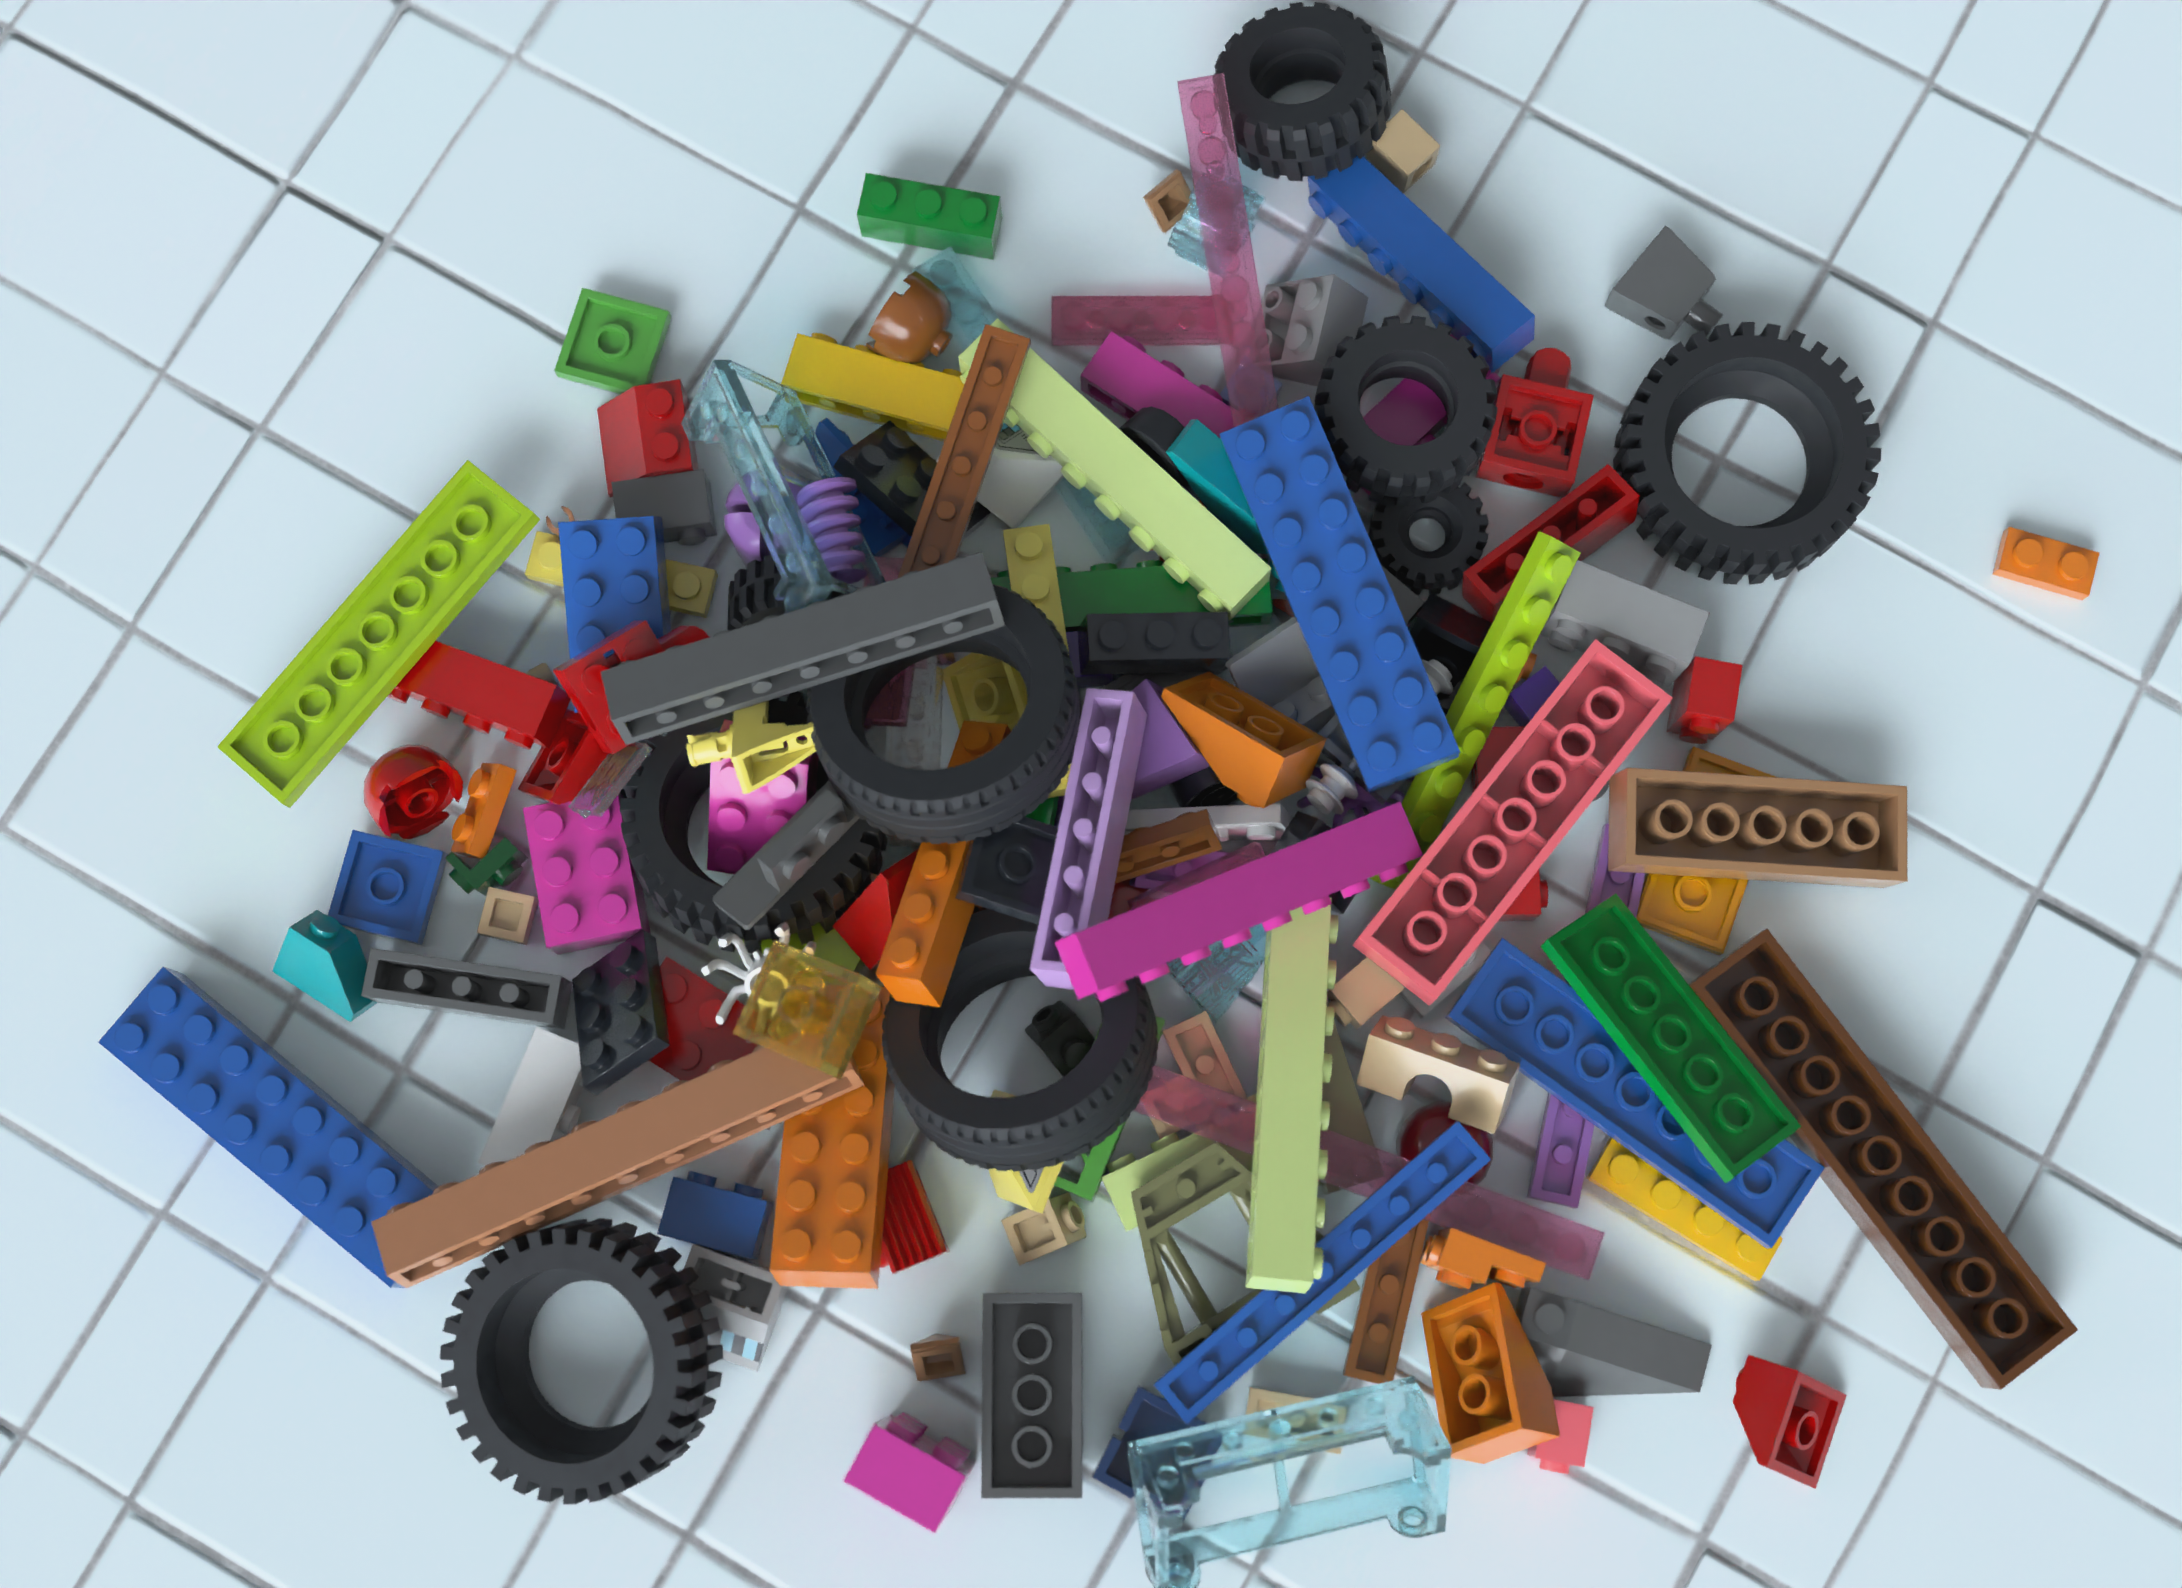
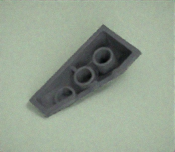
M1521 1288L1515 1313L1551 1386L1553 1397L1700 1392L1712 1344L1536 1288Z

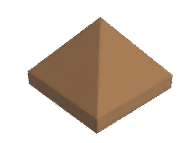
M1178 169L1173 171L1143 197L1163 233L1170 230L1198 206L1181 171Z
M936 1333L910 1344L917 1381L966 1374L959 1337Z

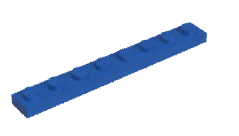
M1459 1121L1454 1122L1315 1243V1248L1323 1249L1322 1274L1320 1279H1313V1283L1306 1293L1262 1289L1154 1383L1155 1387L1185 1423L1188 1424L1486 1165L1491 1158Z

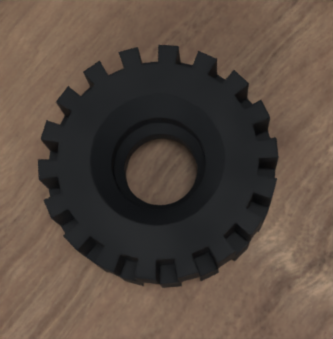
M1465 482L1460 488L1457 487L1450 493L1441 490L1436 500L1424 504L1420 501L1419 497H1413L1409 506H1395V497L1384 496L1382 504L1377 503L1370 521L1371 525L1368 536L1379 562L1399 581L1411 586V591L1416 595H1420L1422 589H1429V594L1432 592L1437 595L1440 594L1444 587H1447L1449 591L1458 587L1463 579V572L1478 562L1483 554L1489 533H1485L1489 524L1487 514L1481 515L1480 511L1484 504L1479 496L1472 500L1469 496L1472 488ZM1423 518L1433 519L1443 527L1445 541L1440 548L1434 551H1423L1413 545L1410 540L1409 530L1417 520Z

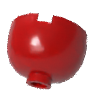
M404 745L383 754L369 769L364 780V804L377 826L385 835L391 837V834H399L402 839H413L429 833L450 816L448 812L443 810L450 805L453 798L459 803L463 793V780L456 768L439 752L422 745Z

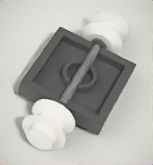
M1432 659L1429 662L1422 660L1436 696L1439 692L1450 695L1453 692V686L1450 682L1452 675L1449 670L1436 660ZM1335 714L1318 734L1327 739L1321 752L1336 765L1322 764L1320 771L1323 778L1319 782L1313 779L1306 781V786L1310 791L1307 794L1308 800L1316 809L1326 815L1331 811L1336 814H1342L1344 808L1340 801L1344 797L1351 799L1358 797L1355 782L1368 792ZM1405 780L1375 791L1370 795L1384 805Z

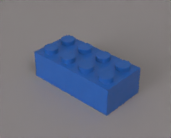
M643 516L558 522L570 659L635 620H646L657 639L671 631L662 517ZM613 649L603 654V656L607 657L614 653ZM574 706V713H577L578 711Z

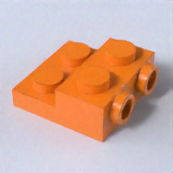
M1454 1228L1441 1229L1434 1237L1429 1235L1420 1259L1421 1264L1438 1271L1435 1280L1462 1290L1463 1288L1470 1290L1471 1284H1485L1487 1278L1512 1288H1516V1286L1524 1288L1525 1283L1540 1282L1546 1265L1545 1262Z

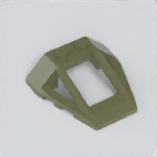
M1214 1142L1131 1192L1164 1349L1174 1365L1262 1290L1256 1289L1217 1313L1168 1230L1171 1226L1228 1192L1249 1225L1252 1173L1217 1142ZM1317 1230L1315 1234V1243L1324 1236ZM1162 1259L1200 1321L1199 1325L1187 1333L1184 1331ZM1355 1278L1315 1313L1319 1315L1359 1291L1361 1288Z

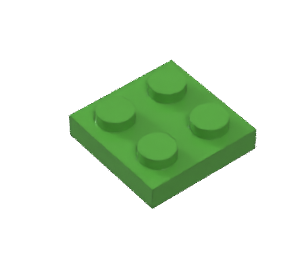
M582 287L554 372L559 378L622 394L633 386L650 384L672 316L668 310Z

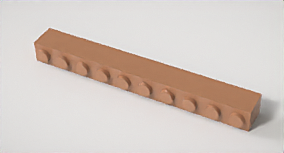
M833 1017L828 1020L819 1019L803 1025L798 1033L782 1040L763 1042L753 1050V1053L740 1059L718 1062L711 1066L706 1074L690 1081L680 1080L667 1085L661 1094L645 1101L628 1102L619 1107L616 1114L600 1121L583 1122L575 1126L570 1134L552 1142L543 1141L533 1144L525 1150V1154L507 1162L500 1161L488 1164L480 1169L479 1174L462 1182L443 1184L433 1191V1195L415 1203L406 1202L390 1208L387 1211V1215L371 1222L386 1275L407 1289L497 1249L514 1238L542 1229L863 1086L864 1082L844 1032Z

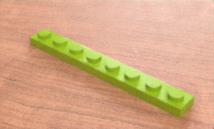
M1540 531L1445 716L1459 747V757L1417 774L1401 803L1423 855L1439 835L1581 554L1556 538ZM1422 856L1406 862L1409 872L1383 883L1379 874L1370 877V879L1396 890Z

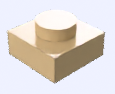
M489 887L477 933L481 936L527 945L538 899L534 896Z

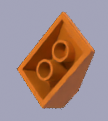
M1206 672L1164 688L1161 695L1222 784L1237 792V796L1242 802L1253 807L1265 808L1306 788V781L1310 779L1327 740L1325 737L1211 672Z
M1494 1282L1421 1313L1445 1457L1485 1464L1560 1437L1551 1386L1501 1283Z

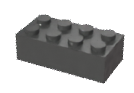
M983 1293L981 1498H1082L1083 1293Z

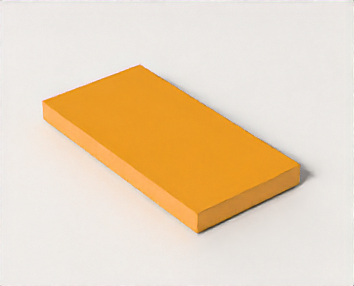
M1694 746L1689 750L1682 770L1687 772L1776 777ZM1647 873L1642 886L1636 919L1646 929L1720 956L1724 954L1748 880Z

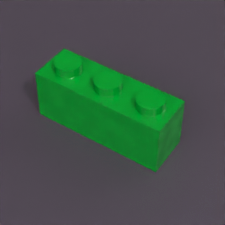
M866 173L857 211V219L862 237L994 260L1002 222L1000 196Z

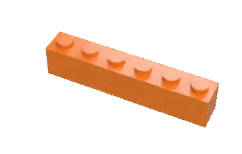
M964 720L947 768L970 762L992 750L1011 732L1008 725ZM970 841L950 844H931L930 842L920 844L875 973L897 1002L941 1007L975 906L973 903L955 898Z

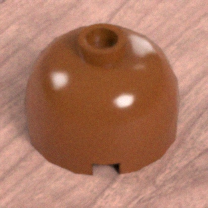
M914 271L903 280L910 285L906 292L900 295L894 291L889 297L868 334L874 340L866 343V347L877 355L910 364L923 362L931 353L939 357L953 337V334L947 331L952 318L951 305L948 298L934 282L921 273Z

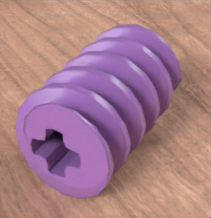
M834 477L818 480L806 485L797 494V502L802 507L799 513V520L804 525L801 531V538L807 544L803 549V556L809 562L805 568V574L808 579L815 583L835 586L849 585L864 579L867 575L866 570L853 568V565L862 563L866 559L864 552L851 550V547L860 545L863 542V536L861 533L848 531L861 524L859 515L846 513L859 506L857 497L844 495L856 489L855 479Z

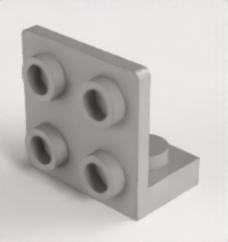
M1295 616L1226 662V666L1237 688L1314 732L1321 730L1335 715Z

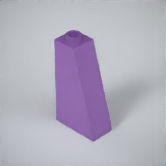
M1145 679L1131 691L1135 693L1147 713L1131 800L1210 766L1162 699L1161 695L1164 688L1148 679ZM1059 796L1054 822L1055 827H1059L1065 796Z

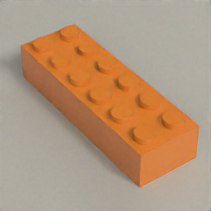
M798 985L797 992L805 995L813 1012L812 1021L819 1019L828 1020L833 1017L844 1032L864 1085L784 1121L770 1272L780 1286L878 1289L895 1085L886 1067L887 1063L883 1056L882 1034L884 1032L882 1023L885 1018L886 1005L890 1000V993L886 987L828 986V1001L826 1005L822 1006L819 1001V988L817 985ZM797 1001V1023L793 1035L799 1032L804 1018L802 1007Z

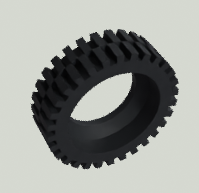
M1741 322L1733 335L1730 333L1728 323L1715 326L1708 339L1704 330L1691 335L1685 346L1680 341L1670 348L1664 360L1660 357L1652 366L1648 375L1644 377L1619 423L1622 426L1616 434L1614 447L1620 449L1613 459V469L1616 472H1622L1621 477L1640 495L1636 516L1640 514L1643 521L1636 529V532L1643 540L1655 533L1660 541L1653 550L1662 558L1670 549L1679 553L1680 557L1676 561L1675 567L1686 572L1693 562L1702 566L1698 577L1709 581L1718 571L1724 572V584L1736 585L1744 575H1748L1749 585L1763 583L1771 573L1774 580L1787 577L1795 568L1800 571L1809 566L1817 557L1820 558L1857 520L1856 517L1865 509L1871 498L1867 494L1876 485L1879 473L1872 472V470L1881 461L1882 448H1870L1881 436L1879 423L1867 425L1864 423L1875 411L1871 399L1857 403L1855 397L1864 386L1857 376L1847 383L1842 380L1840 376L1848 365L1840 357L1830 366L1821 359L1829 349L1819 341L1816 342L1810 351L1800 347L1806 334L1793 330L1787 340L1784 341L1778 339L1781 326L1768 323L1758 336L1755 335V322ZM1734 398L1755 401L1778 412L1796 431L1803 445L1806 457L1805 482L1795 504L1778 518L1754 526H1736L1721 521L1703 511L1691 501L1678 485L1672 466V448L1676 433L1689 415L1708 403Z
M797 691L788 694L786 701H781L779 697L769 700L768 724L784 723L787 726L808 724V712L802 692ZM734 711L669 731L665 737L660 734L645 739L650 755L637 750L632 759L636 775L626 773L623 783L627 798L620 799V812L624 823H620L621 830L627 846V852L644 893L648 899H652L658 913L663 918L670 915L674 928L684 935L691 927L696 941L708 946L713 935L717 936L719 942L723 935L732 932L744 940L749 954H753L756 950H759L762 954L761 940L772 939L776 952L780 937L776 935L775 929L781 923L786 922L789 925L790 935L797 933L801 944L804 945L814 941L811 926L820 923L826 934L833 930L832 926L837 921L835 912L840 909L845 913L855 902V893L857 892L861 895L872 883L870 873L879 875L883 864L881 851H886L887 834L883 833L880 829L870 826L867 820L859 818L752 928L744 929L715 905L713 896L723 886L709 878L699 868L691 855L688 845L690 817L696 803L710 787L711 763L699 764L694 767L691 765L687 753L686 744L689 743L687 735L719 733L724 720L733 721ZM819 756L817 792L829 781ZM733 943L726 947L720 946L721 950L735 952L736 946Z
M599 1218L587 1222V1219L573 1220L528 1233L502 1244L503 1249L493 1251L481 1260L485 1265L484 1267L472 1270L464 1281L472 1288L456 1293L451 1305L463 1312L447 1317L445 1320L443 1332L456 1335L454 1341L440 1345V1360H453L454 1369L440 1374L442 1388L456 1386L458 1395L457 1398L445 1403L449 1415L463 1411L467 1420L465 1424L456 1428V1431L462 1441L476 1436L481 1444L471 1452L479 1463L493 1457L498 1461L490 1472L492 1476L501 1482L515 1474L518 1475L512 1489L525 1495L539 1488L537 1500L550 1503L563 1496V1504L576 1505L586 1499H589V1503L597 1502L613 1494L616 1496L661 1472L671 1465L670 1462L680 1458L690 1448L687 1444L688 1442L699 1437L706 1426L699 1419L711 1414L717 1401L705 1395L720 1387L722 1372L710 1371L709 1365L723 1359V1344L709 1345L708 1335L721 1330L718 1317L704 1320L700 1308L713 1303L708 1291L705 1290L693 1295L689 1285L700 1277L692 1266L677 1272L673 1266L682 1255L673 1247L655 1252L661 1238L651 1232L635 1236L638 1226L627 1222L612 1226L613 1219ZM599 1281L611 1285L634 1308L647 1332L653 1357L651 1395L639 1412L622 1424L610 1427H590L569 1420L547 1402L533 1377L529 1359V1340L536 1316L549 1297L562 1287L573 1282Z

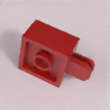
M1544 348L1536 351L1526 366L1524 379L1502 374L1496 388L1497 395L1493 402L1498 407L1496 422L1492 428V434L1478 462L1475 478L1563 498L1569 493L1575 482L1594 395L1568 389L1572 365L1570 358L1563 351L1556 348ZM1565 448L1569 449L1567 456L1564 455Z
M635 620L553 669V672L601 750L605 753L615 754L628 745L624 743L611 720L601 671L617 667L625 661L646 658L664 652L670 647L687 645L710 636L697 626L684 625L673 629L657 639L646 620ZM613 649L614 653L607 657L603 656V654Z

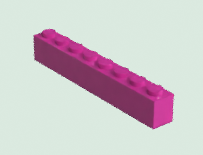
M1397 802L1056 941L1055 944L1077 998L1080 999L1096 993L1101 1002L1127 991L1128 988L1125 980L1139 975L1142 984L1170 973L1167 963L1172 960L1181 958L1184 966L1212 955L1208 945L1221 940L1224 948H1229L1253 938L1249 930L1253 926L1262 923L1265 932L1293 921L1289 911L1302 907L1304 915L1331 905L1332 902L1329 895L1340 890L1345 899L1371 888L1368 878L1379 874L1382 883L1409 872L1406 862L1423 856L1403 806L1401 802Z

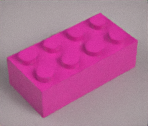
M905 1412L898 1414V1416L889 1415L873 1425L843 1481L929 1531L936 1533L948 1516L976 1464L968 1459L971 1450L947 1436L941 1442L924 1434L928 1425Z

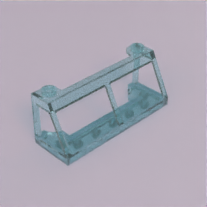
M713 360L681 424L689 441L721 443L782 577L773 592L775 599L784 600L786 614L805 608L813 602L825 601L832 590L845 595L855 592L859 587L835 579L830 575L787 483L788 481L803 488L815 481L781 467L762 429L778 428L783 441L788 446H799L804 440L821 478L836 477L813 430L808 413L803 409L795 390L732 360ZM737 375L777 393L766 415L755 414ZM847 511L846 513L853 514V511ZM860 526L849 529V532L861 533L863 536V542L854 548L865 554L866 559L862 562V565L867 571V576L870 580L868 586L885 583L883 574Z
M1414 1376L1128 1442V1458L1143 1559L1153 1588H1197L1201 1581L1200 1564L1384 1519L1388 1520L1395 1532L1408 1538H1421L1445 1532L1452 1447ZM1380 1437H1385L1393 1455L1407 1454L1412 1456L1414 1475L1412 1477L1293 1506L1290 1505L1284 1460ZM1273 1463L1279 1502L1278 1509L1168 1535L1169 1529L1183 1526L1184 1511L1191 1504L1200 1501L1199 1480ZM1425 1466H1436L1435 1495L1427 1481ZM1147 1505L1155 1523V1539H1152Z

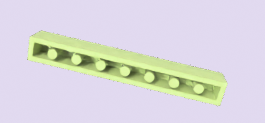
M998 318L991 324V326L1012 332ZM981 335L958 356L960 372L962 374L960 380L963 384H965ZM1029 348L1004 423L1012 428L1017 424L1029 435L1027 438L1028 443L1040 456L1046 459L1051 455L1062 466L1060 471L1069 483L1079 490L1083 486L1097 498L1094 502L1099 510L1112 521L1119 518L1131 529L1128 532L1129 536L1141 549L1146 552L1153 549L1165 560L1163 567L1176 581L1181 584L1188 581L1199 592L1197 598L1210 612H1228V619L1231 620L1269 581L1272 568L1038 354Z
M1331 905L1304 915L1302 907L1289 911L1293 921L1266 932L1245 1288L1306 1293L1312 1285L1313 1279H1320L1322 1274L1323 1249L1315 1248L1316 1229H1322L1324 1225L1325 1199L1317 1198L1318 1179L1325 1180L1328 1152L1326 1149H1320V1131H1327L1330 1118V1102L1322 1101L1323 1083L1330 1082L1332 1072V1054L1324 1053L1325 1036L1332 1035L1334 1026V1007L1326 1006L1327 989L1333 990L1335 986L1337 968L1336 961L1329 960V944H1336L1339 926L1338 915H1331Z

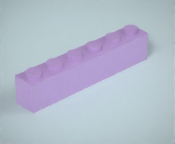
M1086 689L1030 969L1046 987L1074 990L1055 942L1108 920L1147 720L1146 711L1135 693L1131 691Z

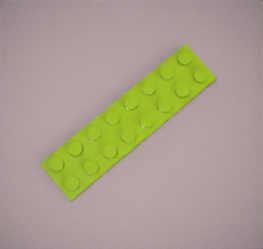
M467 460L221 741L217 748L280 803L291 808L541 519Z

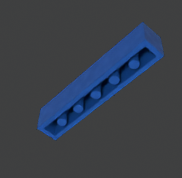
M1355 157L1352 159V166L1341 172L1338 169L1329 171L1328 177L1315 180L1314 176H1307L1310 194L1308 202L1313 211L1322 219L1328 217L1338 227L1341 237L1348 245L1361 248L1368 255L1371 265L1382 276L1388 274L1397 282L1402 295L1413 305L1419 303L1429 313V317L1436 328L1439 322H1442L1452 327L1451 334L1457 340L1461 336H1465L1474 344L1471 355L1474 358L1479 355L1483 356L1492 373L1534 340L1535 315L1364 157L1362 159Z

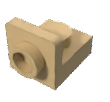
M1068 1192L1048 1199L1042 1214L1025 1209L1001 1220L1019 1266L1084 1239L1087 1236L1084 1229L1085 1220L1082 1210L1072 1200Z

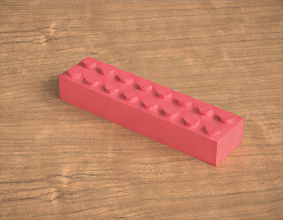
M1595 639L1360 934L1353 946L1430 1006L1440 996L1673 697Z

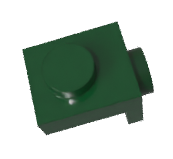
M504 837L473 868L452 851L445 859L454 867L448 875L466 893L470 894L475 889L484 896H487L489 887L498 888L500 885L506 887L511 884L523 871L521 864L528 857L513 842Z

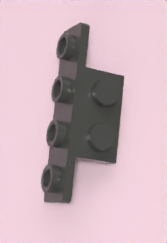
M830 780L713 896L715 905L744 929L752 928L859 819L845 805L843 799L838 796Z

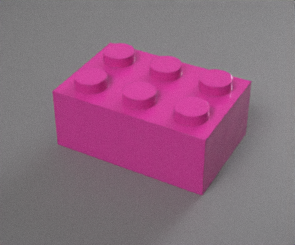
M724 720L719 733L729 730L733 721ZM802 735L797 737V739L804 741L807 737ZM785 741L784 748H787L788 743L787 741ZM814 752L785 773L748 794H743L731 758L711 762L707 870L736 874L816 794L817 752Z
M618 789L600 792L560 805L550 802L523 808L546 948L558 955L627 941L642 929L651 934L644 892L622 835L620 823H624L620 812V799L625 797Z

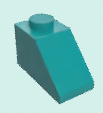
M319 910L312 912L289 927L272 972L349 1022H352L377 1004V1002L361 996L368 964L356 934L340 925L335 918L325 915Z

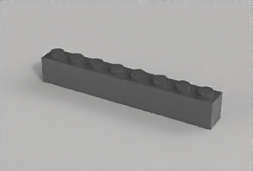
M980 552L971 556H960L948 563L923 571H912L901 578L882 584L864 586L853 593L834 599L816 601L805 608L783 615L768 616L760 622L732 631H720L712 637L687 645L673 646L664 652L646 658L625 661L617 667L601 671L611 720L624 743L628 745L1004 627L1005 624L983 554Z

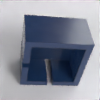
M1138 1385L1118 1423V1428L1124 1430L1125 1433L1122 1438L1112 1434L1092 1473V1478L1130 1499H1133L1137 1491L1136 1487L1143 1490L1144 1493L1140 1499L1141 1505L1182 1526L1228 1434L1197 1416L1186 1424L1166 1399Z

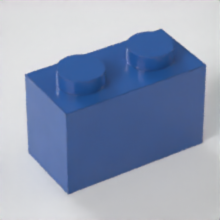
M693 1171L688 1172L686 1180L673 1176L657 1234L758 1260L773 1202L761 1199L764 1190L735 1183L733 1192L715 1187L716 1177Z

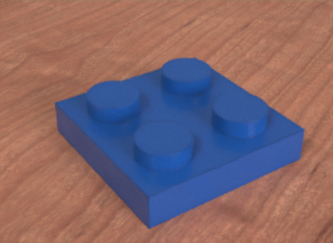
M352 830L328 916L335 918L343 927L422 945L447 861L445 857L448 854L441 850Z

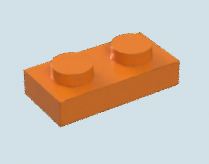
M2008 527L2003 531L1992 574L2084 600L2090 595L2100 553Z
M482 763L480 769L474 772L468 784V795H470L465 812L459 815L452 829V839L454 840L451 848L452 852L477 859H483L487 855L517 770L503 764Z

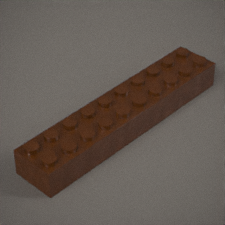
M1767 928L1752 936L1689 983V986L1802 1126L1789 1137L1798 1149L1825 1167L1820 1175L1821 1179L1981 1388L2003 1389L2078 1331L2074 1323Z

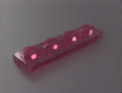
M1052 296V345H1102L1111 331L1121 338L1130 336L1142 345H1233V296Z

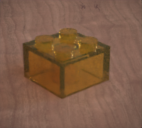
M774 940L733 1034L757 1046L842 1080L882 987L859 973Z

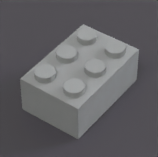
M1577 560L1540 634L1548 637V642L1554 647L1570 652L1575 651V648L1585 652L1592 642L1597 639L1658 687L1663 686V684L1670 686L1690 665L1710 612Z

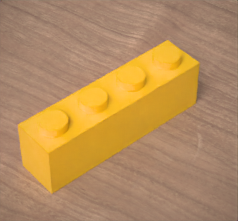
M797 333L781 382L785 397L788 400L879 425H884L890 420L905 432L945 442L964 387L960 380L962 374L958 370L946 368L939 372L925 368L922 362L910 364L894 361L877 355L865 345H855V348L839 345L834 338L821 333H812L811 337Z

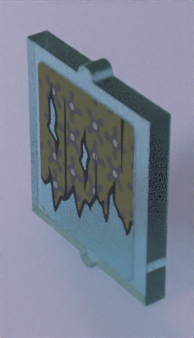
M634 742L615 754L609 753L568 808L585 819L589 815L602 817L652 751V748L646 743Z

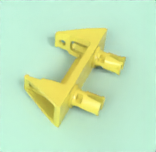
M769 700L734 711L733 724L730 725L729 730H726V732L687 735L689 743L686 745L689 761L694 767L699 764L731 758L743 794H748L774 780L816 752L815 744H813L811 739V733L814 729L813 723L787 726L784 723L768 724ZM803 735V736H806L807 739L804 740V741H801V740H798L797 737ZM785 741H787L788 743L787 748H784Z

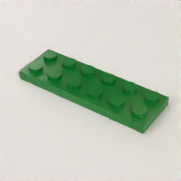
M1616 893L1548 938L1540 946L1725 1184L1802 1127Z

